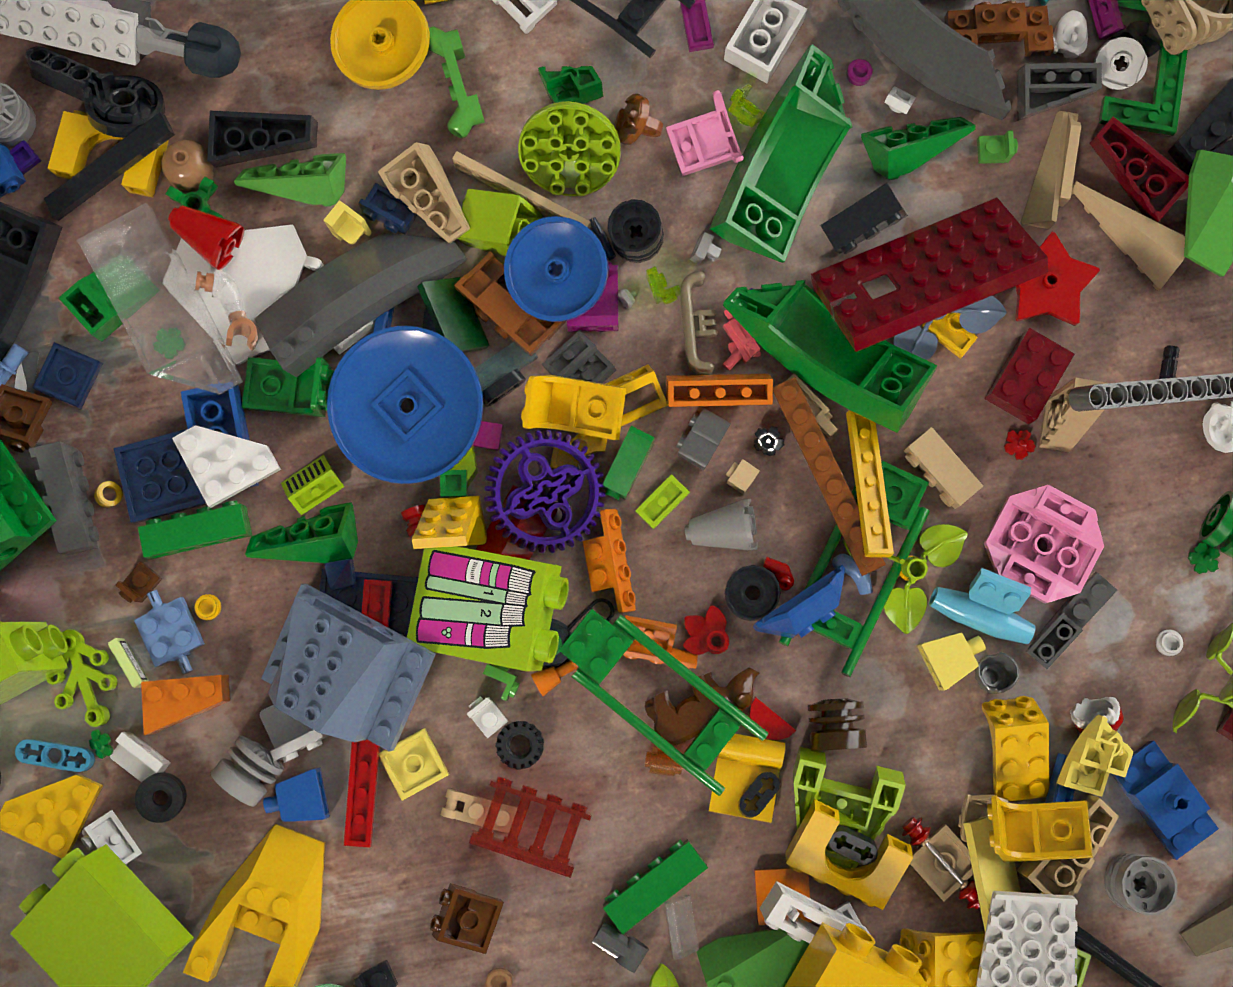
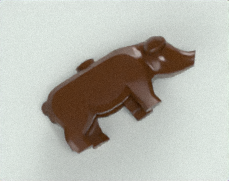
M749 667L734 676L726 687H720L713 680L712 672L698 677L739 710L744 711L752 703L754 696L753 683L760 673ZM692 686L694 696L683 700L676 708L668 698V691L645 701V711L654 721V731L672 746L695 738L719 709L715 703L694 686Z

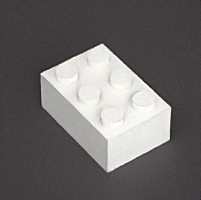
M754 0L726 46L724 60L757 79L768 83L802 26L807 8L792 0Z

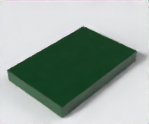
M461 277L421 282L417 286L436 333L449 339L463 353L483 350L490 346L472 303L458 292L454 286Z

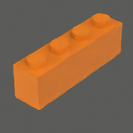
M769 373L666 376V401L668 407L773 405V378Z

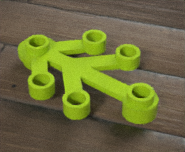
M65 630L62 634L67 642L68 650L62 656L66 664H68L69 660L71 661L73 668L63 693L58 694L54 699L55 706L58 709L70 708L73 705V696L79 684L87 707L85 721L92 727L103 726L109 721L110 712L107 707L98 705L89 679L97 682L101 690L108 691L116 688L117 678L112 674L107 675L85 664L81 654L89 657L90 662L94 666L105 665L109 660V655L105 650H97L85 644L83 635L77 630ZM98 654L102 657L100 662L97 659ZM64 671L57 674V680L53 676L47 679V682L51 685L62 683L65 679ZM107 678L110 680L109 687L106 685ZM63 697L66 699L65 705L62 703Z

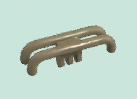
M701 271L690 273L681 284L680 302L686 362L689 369L697 375H711L714 365L711 362L699 360L696 338L718 336L716 329L707 330V327L717 326L716 320H706V317L716 316V312L714 309L693 311L691 296L693 288L704 284L705 274Z

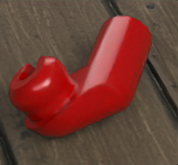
M766 557L763 567L775 574L781 590H790L794 585V577L789 565Z

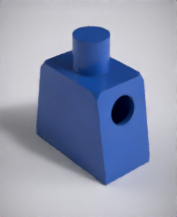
M321 767L275 784L276 795L263 798L266 814L280 811L282 822L324 820L330 817Z

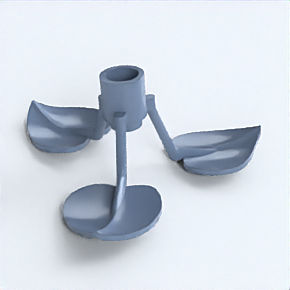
M990 296L952 313H961L959 321L966 331L979 334L991 329L1006 315L1007 311L998 299ZM944 315V316H942V317H939V318H937V319H934V320H940V319L944 318L946 315ZM933 320L927 322L923 329L917 326L894 337V345L925 360L930 359L935 353L938 343L937 337L933 333L926 332Z

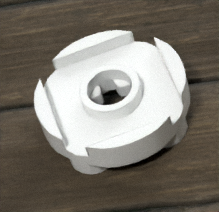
M1118 37L1108 40L1100 47L1095 56L1094 63H1102L1103 85L1112 89L1122 90L1141 80L1146 72L1148 59L1142 45L1132 38ZM1120 56H1124L1127 66L1121 67L1120 71H1117L1114 61L1119 59Z

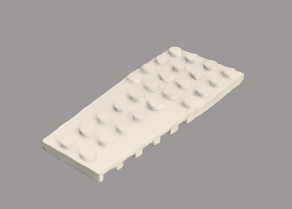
M993 891L976 987L1077 986V975L1075 974V958H1077V948L1075 947V931H1077L1075 905H1078V901L1076 898L1070 895Z

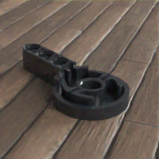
M41 46L32 47L26 52V59L32 78L83 101L90 124L103 134L124 138L159 112L165 114V104L161 90L157 85L145 78L132 75L114 76L112 71L99 74L97 70Z

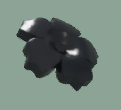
M771 426L768 431L766 428H758L755 432L757 438L754 440V447L757 451L763 450V454L773 456L776 454V450L779 451L785 445V439L778 438L780 436L778 427Z

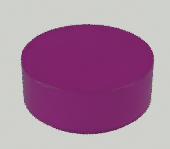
M855 59L849 64L846 76L851 84L863 86L869 82L873 69L867 60Z

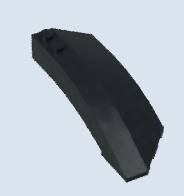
M0 202V362H2L31 310L63 228L42 217Z

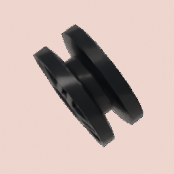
M750 565L744 566L732 574L727 581L724 594L726 604L734 615L742 620L758 621L774 611L779 603L781 592L779 582L773 573L764 567ZM751 586L757 588L760 594L757 600H749L745 595L746 588Z

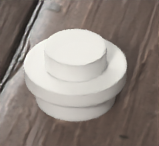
M1164 630L1156 638V647L1163 655L1174 656L1182 650L1183 639L1174 630Z

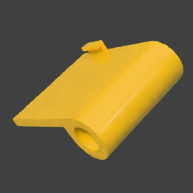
M735 733L717 756L714 779L723 785L725 790L720 796L713 791L711 792L708 811L772 823L776 794L762 812L753 818H747L739 812L738 802L760 774L772 772L779 778V772L784 760L785 743L768 739L761 741L757 737ZM761 779L763 786L758 792L763 794L767 789H774L771 786L772 779ZM756 795L750 801L744 800L747 812L750 810L756 812L755 803L759 799Z

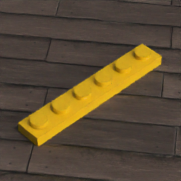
M848 410L846 417L865 557H891L894 554L876 423Z

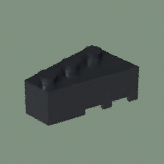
M886 183L820 226L835 251L839 254L842 252L847 254L856 249L858 243L865 239H872L880 231L896 224L908 215L893 190Z

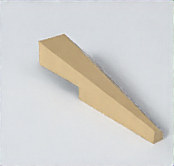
M1076 181L1072 186L1071 195L1075 194L1083 203L1085 211L1088 214L1091 213L1099 221L1101 229L1125 255L1128 254L1138 265L1137 269L1141 273H1145L1154 283L1153 287L1159 291L1185 258V236Z

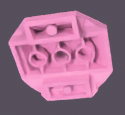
M1050 485L1007 497L984 541L995 573L1031 587L1030 596L1043 603H1049L1081 593L1104 548L1096 510ZM1039 539H1043L1047 543V550L1045 552L1040 551L1037 547Z

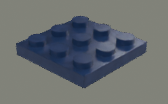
M188 429L113 448L131 523L135 524L207 504L172 439Z

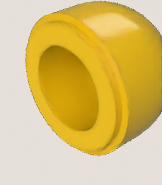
M113 481L101 483L94 492L95 501L105 508L117 505L123 496L121 487ZM104 488H111L116 492V497L113 501H108L104 498Z

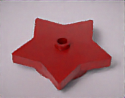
M1052 231L1040 245V248L1048 257V272L1015 286L1017 292L1015 319L1016 321H1022L1040 315H1050L1076 326L1080 323V292L1099 273L1100 268L1071 258L1057 234Z

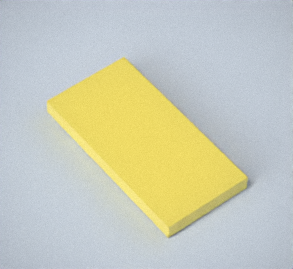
M988 815L963 823L985 931L992 892H1021L1015 862H1003L999 854H995L994 847L990 846L989 831L993 830L992 820H989Z

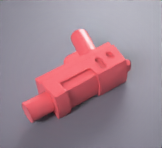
M725 310L724 314L729 322L724 324L723 328L732 342L728 344V350L731 355L722 365L730 371L741 359L746 364L752 358L760 357L761 348L744 327Z

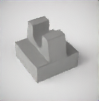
M704 232L698 238L689 260L697 264L704 259L714 262L715 259H718L722 249L711 243L713 235Z

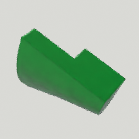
M546 66L538 68V73L552 104L557 102L585 104L604 97L602 81L593 66H581L578 68L562 66L561 71H546Z

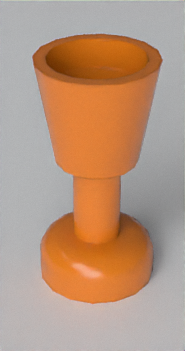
M570 660L556 669L551 666L542 671L532 673L531 677L544 697L561 683V677L575 669L577 670L579 666Z

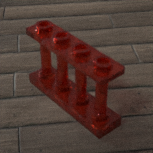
M497 776L496 780L490 779L489 786L496 788L483 827H479L478 831L472 829L469 843L571 878L574 866L572 863H569L570 858L568 856L581 818L591 820L592 815L587 812L588 807L575 802L572 803V806L563 804L562 798L552 794H548L547 797L537 795V789L523 785L521 789L511 786L513 781ZM508 792L520 796L521 799L508 836H505L504 840L494 837L493 828L505 794ZM534 801L546 805L534 843L528 849L519 845L518 837L530 803ZM557 809L571 814L559 852L558 854L555 853L554 857L544 854L543 846Z

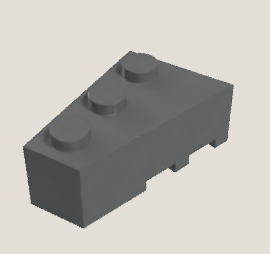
M1102 63L1024 64L1017 71V121L1091 96L1102 89Z

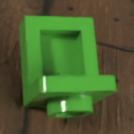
M487 664L483 674L507 684L501 699L508 701L509 696L514 698L520 683L516 682L518 676L509 673V668Z

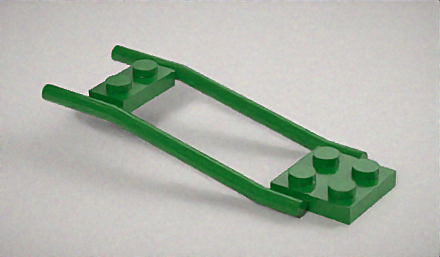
M881 460L889 522L909 530L897 554L898 558L905 560L908 558L930 512L928 509L918 506L929 482ZM855 485L851 493L858 505ZM837 524L805 589L820 580L842 537ZM894 561L864 625L834 611L836 615L825 623L819 620L812 625L814 632L848 649H852L841 671L847 677H851L902 571L901 564ZM781 636L779 643L788 647L792 638Z
M591 608L559 648L563 655L579 666L571 676L718 796L723 793L725 787L706 773L705 770H707L740 728V725L744 726L761 741L769 734L621 614L611 624ZM634 640H637L719 707L685 750L684 754L599 686Z

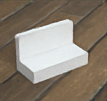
M131 731L121 732L115 740L119 744L114 749L113 754L110 755L113 761L140 782L155 773L164 772L171 763Z

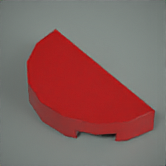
M754 697L750 705V718L769 733L766 737L767 739L781 740L790 737L796 732L792 726L757 697Z

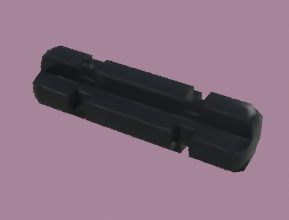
M1167 345L1164 348L1163 357L1165 359L1162 360L1159 379L1176 377L1178 365L1176 358H1179V347Z

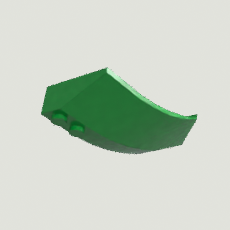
M813 44L809 45L758 124L742 154L744 159L738 162L709 228L729 243L781 263L785 262L803 215L825 170L847 132L852 128L850 117H846L842 106L845 101L840 85L835 83L832 69H834L832 59Z
M806 280L796 281L795 285L782 286V283L761 285V289L748 290L747 286L737 287L723 302L726 310L764 350L785 368L829 399L896 433L899 432L911 415L937 369L936 364L885 340L856 352L837 325L835 317L833 318L818 294L805 284Z

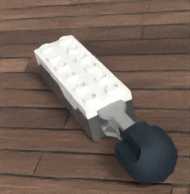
M0 0V34L136 66L146 55L153 51H160L184 57L185 65L194 74L220 78L233 73L238 67L241 56L239 42L229 31L219 26L202 22L195 23L188 33L167 29L157 19L151 18V2L143 0Z

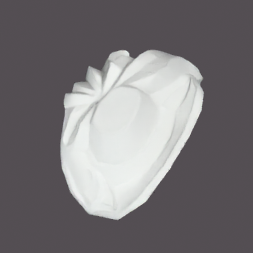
M1072 10L1066 13L1057 23L1053 32L1054 54L1058 51V53H1063L1065 58L1073 59L1085 51L1088 42L1087 21L1081 12Z
M1231 401L1230 406L1218 402L1211 404L1210 410L1203 419V432L1208 443L1215 450L1224 453L1233 452V401Z

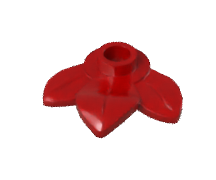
M711 605L705 618L698 615H689L684 618L685 628L691 636L683 644V647L688 652L695 655H701L706 652L721 654L727 650L730 642L729 636L725 632L727 621L724 614L717 607ZM717 636L721 639L719 646L712 645L711 639Z

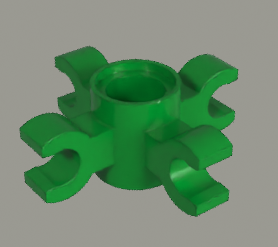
M207 177L202 179L196 193L184 194L172 186L165 193V195L181 204V206L184 205L192 208L195 203L200 202L199 211L223 218L221 214L211 210L207 202L218 188V185Z

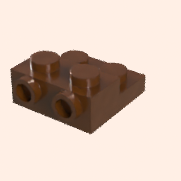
M1 384L0 440L3 443L9 444L12 450L23 453L25 449L29 450L28 448L35 447L44 430L42 423L52 405L51 400Z
M450 883L448 889L444 888L440 894L439 904L442 907L439 915L435 914L431 920L430 930L433 931L432 936L439 942L486 954L504 902L501 899L477 893L473 889Z

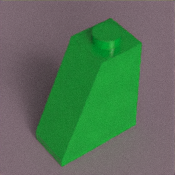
M633 426L630 427L603 483L606 495L618 501L620 497L626 500L654 446L655 437Z

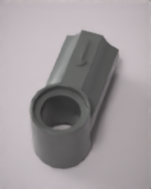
M605 921L592 940L593 944L615 957L617 963L633 973L636 972L649 951L645 944L632 936L622 935L618 929Z

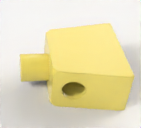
M962 632L916 645L938 689L942 691L947 690L976 669L979 665L974 655L986 650L985 644L979 635L966 641Z

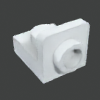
M480 696L469 705L471 711L467 715L469 718H472L487 739L509 722L490 697L483 700Z

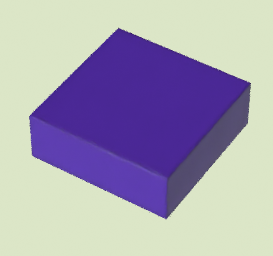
M25 140L9 151L23 175L42 161Z

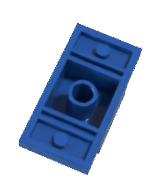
M1150 740L1133 753L1126 777L1111 773L1173 859L1178 860L1219 829L1207 813L1211 809L1181 767L1176 763H1170L1155 741Z

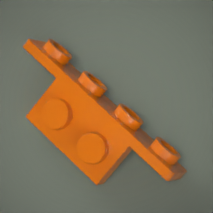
M617 509L600 510L604 536L583 541L591 591L598 592L614 588L618 612H632L636 610V598L630 581L631 571L627 565L626 544L621 532V518L618 515Z
M625 615L627 620L688 669H695L697 667L698 655L686 650L673 648L677 629L676 624ZM634 640L623 654L628 659L640 658L650 660L655 664H664L663 661L637 640Z

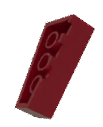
M1114 116L1089 143L1141 213L1156 222L1161 220L1189 186V177Z

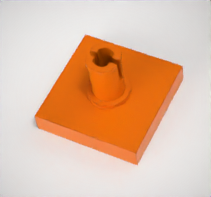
M790 867L754 869L758 925H767L764 922L760 906L776 881L810 898L808 874L804 872L798 873ZM797 909V911L800 913L798 916L799 918L809 923L812 922V920L804 917L803 912L801 910Z

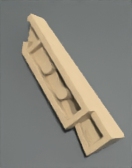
M1066 111L1056 113L1021 220L1023 225L1050 229L1057 222L1058 206L1063 207L1071 198L1081 132V123L1077 122V113Z

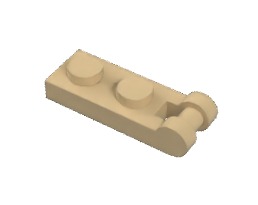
M447 789L445 796L447 797L446 806L442 807L441 816L508 834L513 833L519 807ZM458 801L465 802L463 812L455 810Z

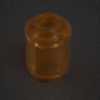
M652 747V752L646 751L645 767L649 768V773L673 777L675 774L681 775L682 767L658 747Z

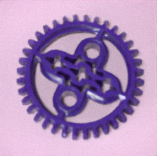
M538 430L535 431V439L528 432L525 433L526 442H524L521 436H517L515 438L517 446L510 441L507 443L509 452L504 448L499 450L504 458L494 457L493 461L499 464L498 467H488L489 471L494 472V476H485L486 481H492V486H484V491H491V496L484 497V501H492L493 505L486 507L487 512L495 510L496 513L490 517V521L500 520L495 529L501 530L505 527L506 529L502 533V537L507 538L512 534L511 544L517 543L520 539L519 548L524 549L529 543L528 548L530 552H534L538 545L539 553H545L547 545L549 552L554 553L556 550L555 544H557L560 551L565 550V541L569 547H573V537L581 542L583 540L580 534L581 531L587 535L590 534L591 531L586 526L588 524L596 526L597 523L592 520V517H601L600 512L595 510L596 507H604V503L598 502V498L605 497L606 493L599 492V487H604V482H598L597 478L603 477V472L595 473L594 470L600 464L590 463L595 456L594 454L584 455L588 450L586 446L578 450L580 441L574 440L570 445V435H566L561 441V432H556L552 439L551 430L545 431L544 438L541 431ZM539 446L559 448L572 455L582 468L579 469L574 465L566 464L552 470L544 456L539 453H530L529 449ZM519 454H522V458L518 463V473L523 486L509 494L506 508H503L500 497L502 477L511 461ZM531 461H535L539 466V471L535 476L528 472V465ZM566 475H575V477H573V479L569 481L570 485L561 484L566 479ZM545 476H547V477H556V476H557V478H555V479H553V480H551V481H550V480H541V479H543ZM587 476L589 499L586 510L580 520L571 529H568L567 527L572 520V511L567 498L576 494L581 489L583 478ZM542 486L553 487L547 492L548 497L538 496L543 491ZM519 498L530 499L524 504L525 509L514 508L520 503ZM538 503H546V504H548V505H546L545 507H538V506L533 507L534 505H536V504H538ZM555 508H559L562 512V518L558 522H554L551 518V513ZM538 513L547 528L560 531L561 533L553 537L529 535L518 529L509 520L508 515L517 519H527Z

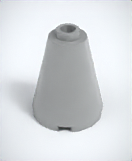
M743 499L689 519V525H685L687 541L691 540L692 545L748 551L757 550L758 541L753 542V535L757 534L753 506H749L751 499Z

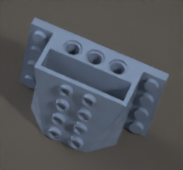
M301 584L261 679L271 684L268 694L275 708L318 733L351 742L368 739L390 752L394 751L436 653L308 584Z

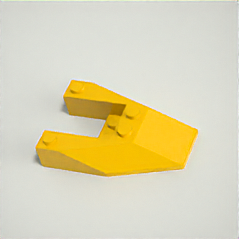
M275 824L220 891L193 945L183 973L205 982L215 978L236 927L280 944L264 987H298L320 930L325 842Z

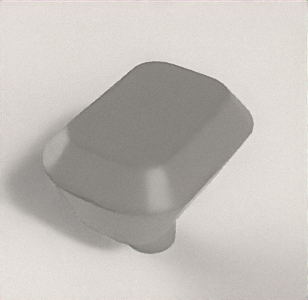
M622 289L618 292V299L625 308L630 309L635 302L636 292L630 293L627 289Z

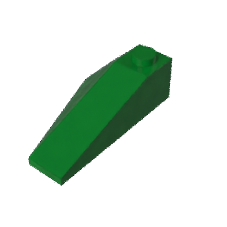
M963 117L933 120L930 122V126L916 125L915 123L906 124V129L893 131L892 126L883 127L862 133L861 139L874 170L886 179L895 180L902 175L911 173L976 130V125Z

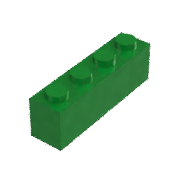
M229 501L222 503V508L218 509L203 507L197 509V513L192 515L177 513L171 515V519L162 521L160 518L148 520L145 522L146 525L138 527L143 557L152 560L251 537L253 535L247 506L241 503L238 504V501Z
M681 839L676 841L668 848L670 853L664 858L657 856L647 864L649 869L642 875L638 872L626 881L628 886L620 892L618 889H615L604 898L606 903L603 904V909L622 935L708 869L707 864L688 839L684 842Z

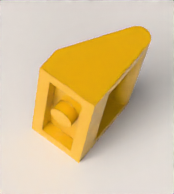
M649 364L606 383V385L626 388V394L651 383L657 394L658 399L623 414L621 427L668 406L656 374Z

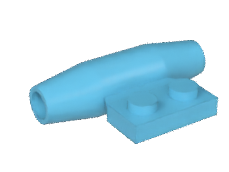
M984 568L980 569L971 582L969 593L937 586L930 597L929 606L957 623L995 638L1029 644L1035 633L1034 624L1014 613L1021 609L1031 595V587Z

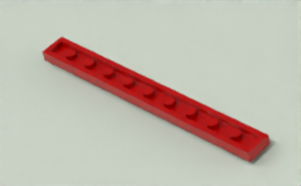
M364 579L362 614L389 628L392 581ZM368 739L351 743L344 846L368 848L372 846L379 746Z

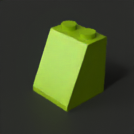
M467 189L466 196L462 202V211L470 230L457 239L466 246L506 256L507 250L515 236L528 224L542 219V214L520 195Z

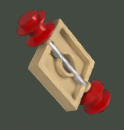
M912 817L907 820L902 826L904 829L902 836L909 835L912 838L910 841L911 846L921 844L913 852L910 866L943 902L960 888L958 898L960 900L964 898L968 900L966 907L968 909L973 907L975 909L980 908L975 880L968 881L973 875L968 848L946 824H943L928 837L931 827H922V817L917 819Z

